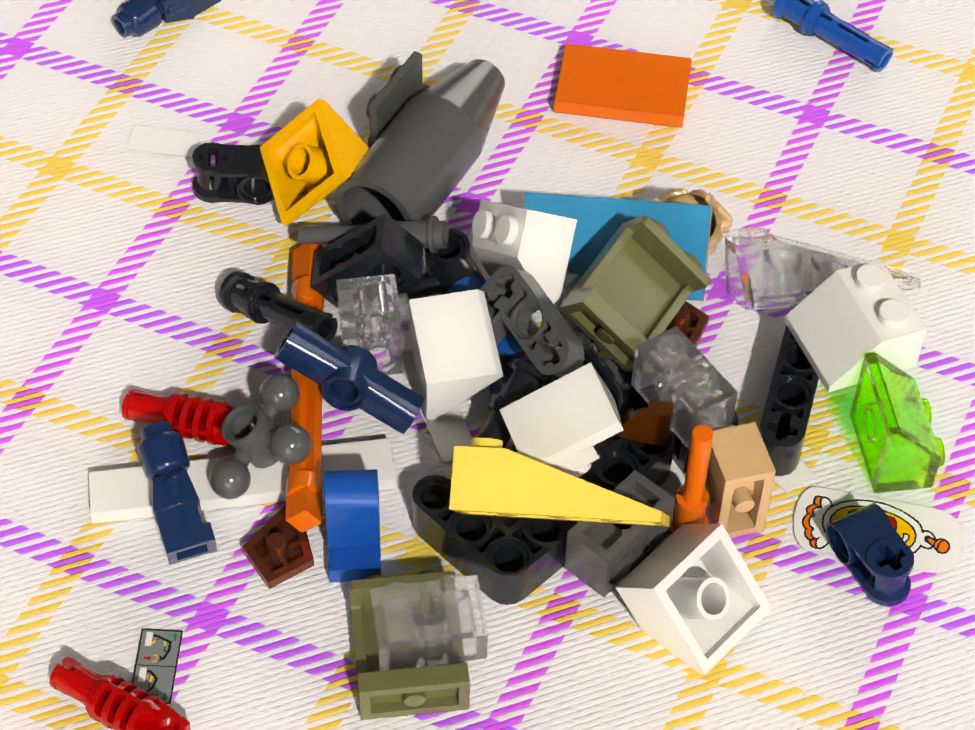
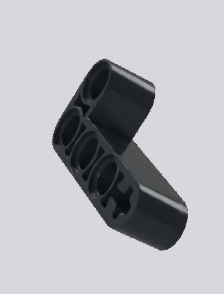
M787 325L759 428L763 442L776 470L775 476L788 475L799 464L819 381L818 375ZM776 438H783L785 441H779Z

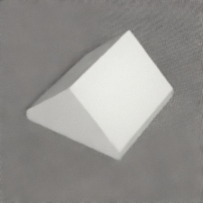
M475 289L409 300V337L421 395L425 398L423 405L426 419L435 420L503 377V371L484 291Z
M591 362L499 409L518 453L551 467L623 431L615 400Z

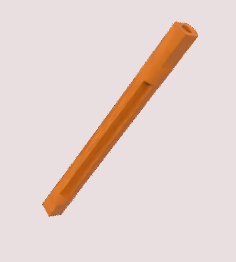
M302 244L293 250L291 299L324 311V297L311 288L316 251L322 249L323 246L322 244ZM291 368L290 377L296 381L300 395L296 406L289 411V424L303 427L311 438L312 446L308 457L303 462L296 465H288L285 520L303 533L322 523V386Z

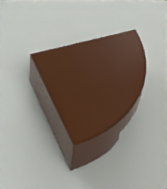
M652 401L649 402L646 408L635 411L633 409L628 410L621 420L623 431L617 433V437L666 448L671 431L674 403Z

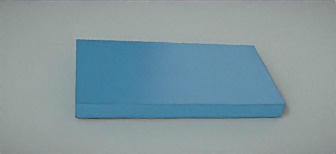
M525 192L524 208L577 219L562 290H573L623 222L642 216H648L660 222L667 229L669 237L683 251L696 257L701 264V269L707 274L713 209L711 205ZM705 289L692 292L687 300L704 301Z

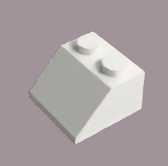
M481 199L479 211L475 214L472 222V233L474 235L472 248L489 277L500 267L506 265L529 272L558 310L577 219Z
M880 258L835 271L785 316L784 321L828 393L916 367L927 330Z
M682 524L615 587L641 630L698 674L706 675L772 609L722 524Z

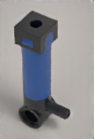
M448 228V246L446 249H439L437 254L430 253L429 249H423L424 278L415 282L411 287L398 291L399 298L403 303H408L410 299L423 298L438 292L442 295L481 289L486 283V279L470 255V242L463 232ZM510 331L497 345L503 377L490 384L491 395H498L512 371L509 367L512 359L518 358L533 365Z

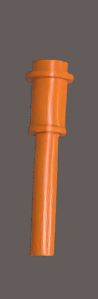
M697 425L692 430L684 485L679 487L678 494H676V507L673 512L671 535L682 524H709L706 508L710 495L705 488L713 441V430L707 425Z

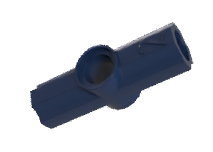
M295 322L290 328L274 356L278 361L321 385L322 396L332 407L343 411H352L359 408L402 434L412 425L425 399L377 370V361L367 349L354 345L340 348L298 322Z

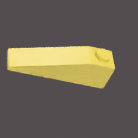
M471 438V447L454 446L449 510L470 515L669 527L670 516L664 512L509 449L502 448L503 440Z

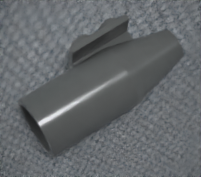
M414 51L403 65H398L394 69L388 83L380 92H375L371 96L367 105L366 115L369 117L370 124L369 150L363 156L351 176L339 185L335 192V204L346 225H365L384 213L396 221H429L430 217L434 216L482 152L505 88V79L495 65L486 60L474 59L431 87L422 84V54Z

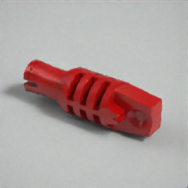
M130 389L129 394H126L123 400L122 416L125 420L149 424L170 422L172 431H177L184 439L193 438L197 442L206 441L211 445L231 446L222 436V425L227 415L236 407L223 401L214 402L213 399H201L200 396H188L186 393L176 392L168 397Z
M70 656L62 659V665L57 664L51 673L49 684L52 688L83 703L90 718L101 722L102 725L110 729L190 730V722L169 705L116 674H106L104 676L97 674Z

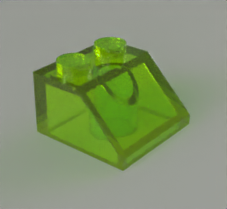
M876 352L865 353L850 417L874 493L932 488L938 468L944 465L945 450L942 439L934 436L931 427L930 403L927 398H921L915 378Z

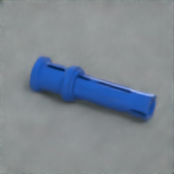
M776 0L773 5L772 13L777 18L782 19L785 17L799 25L801 32L807 36H815L817 34L853 57L863 61L877 72H881L892 58L893 48L877 41L867 33L830 12L828 4L822 0L817 2L814 0Z

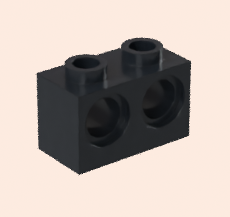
M384 213L316 251L311 288L351 317L368 307L375 306L381 300L394 293L411 287L415 282L419 281L424 244Z

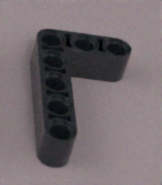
M670 431L666 448L621 437L601 453L599 459L591 463V468L578 478L613 491L634 470H637L660 487L670 476L675 444L674 434ZM426 476L414 485L412 491L414 531L493 601L505 605L516 604L525 599L565 565L567 532L579 521L520 518L508 528L495 516L461 514L449 510L451 479L445 476ZM509 569V570H514V571H513V572H504V571H501V570Z

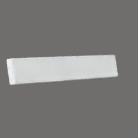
M391 438L323 445L321 465L322 497H325V471L377 469L379 490L397 488ZM233 456L190 461L187 473L199 497L201 511L286 501L288 465L282 464L279 461L267 468H256L249 463L247 468L251 475L250 486L244 495L236 499L219 497L210 485L212 468L221 460L229 459ZM142 466L89 472L90 515L93 524L154 517L153 481H150L145 476Z

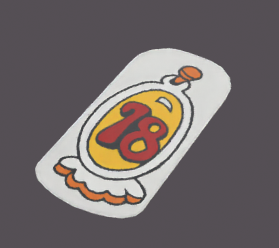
M817 486L806 489L797 502L794 512V533L797 543L807 551L836 556L827 539L826 525L867 505L876 503L884 510L894 529L911 548L914 554V567L912 570L927 573H944L958 565L962 557L964 538L962 526L954 516L944 510Z

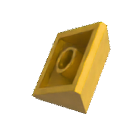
M317 99L259 147L281 223L289 226L346 181L369 149L363 140L325 100Z

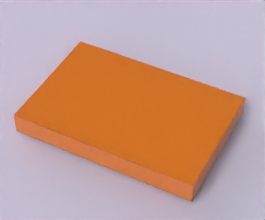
M566 44L554 100V112L683 128L692 58Z

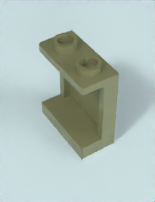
M642 216L623 222L559 308L625 372L651 368L660 356L661 352L654 345L690 294L694 291L705 289L711 282V278L701 269V264L696 257L683 251L669 237L667 229L660 222L648 216Z
M425 570L413 575L392 577L372 575L364 579L350 581V610L361 720L468 710L470 679L467 662L465 663L456 600L455 572Z

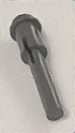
M431 216L429 221H396L424 244L423 249H429L430 253L437 254L439 249L447 248L449 241L447 221H439L437 216ZM300 225L297 234L298 242L300 244H331L363 225Z

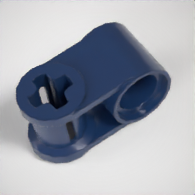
M872 503L826 525V535L831 549L837 559L848 568L872 602L881 606H894L907 599L911 588V580L908 575H910L914 567V554L894 529L888 516L879 505Z

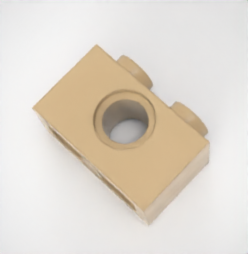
M755 422L738 426L725 425L713 430V441L705 488L710 495L709 502H707L706 516L709 524H722L730 538L764 531L776 470Z

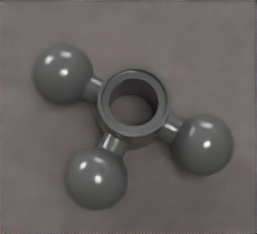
M282 373L268 376L262 382L259 389V398L262 403L261 408L253 403L241 404L234 408L225 418L222 425V436L236 449V452L232 458L221 460L211 470L210 485L219 497L236 499L246 493L251 482V475L247 468L249 463L256 468H267L278 461L285 465H296L308 457L312 446L308 432L296 424H286L278 427L273 422L277 414L290 411L299 400V387L292 377Z

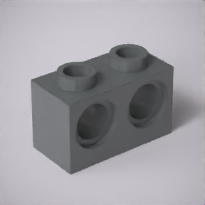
M634 470L612 492L669 515V527L579 521L567 532L564 568L602 597L609 594L671 533L676 498L637 470Z

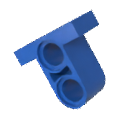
M378 470L325 471L324 487L329 582H350L372 575H381Z

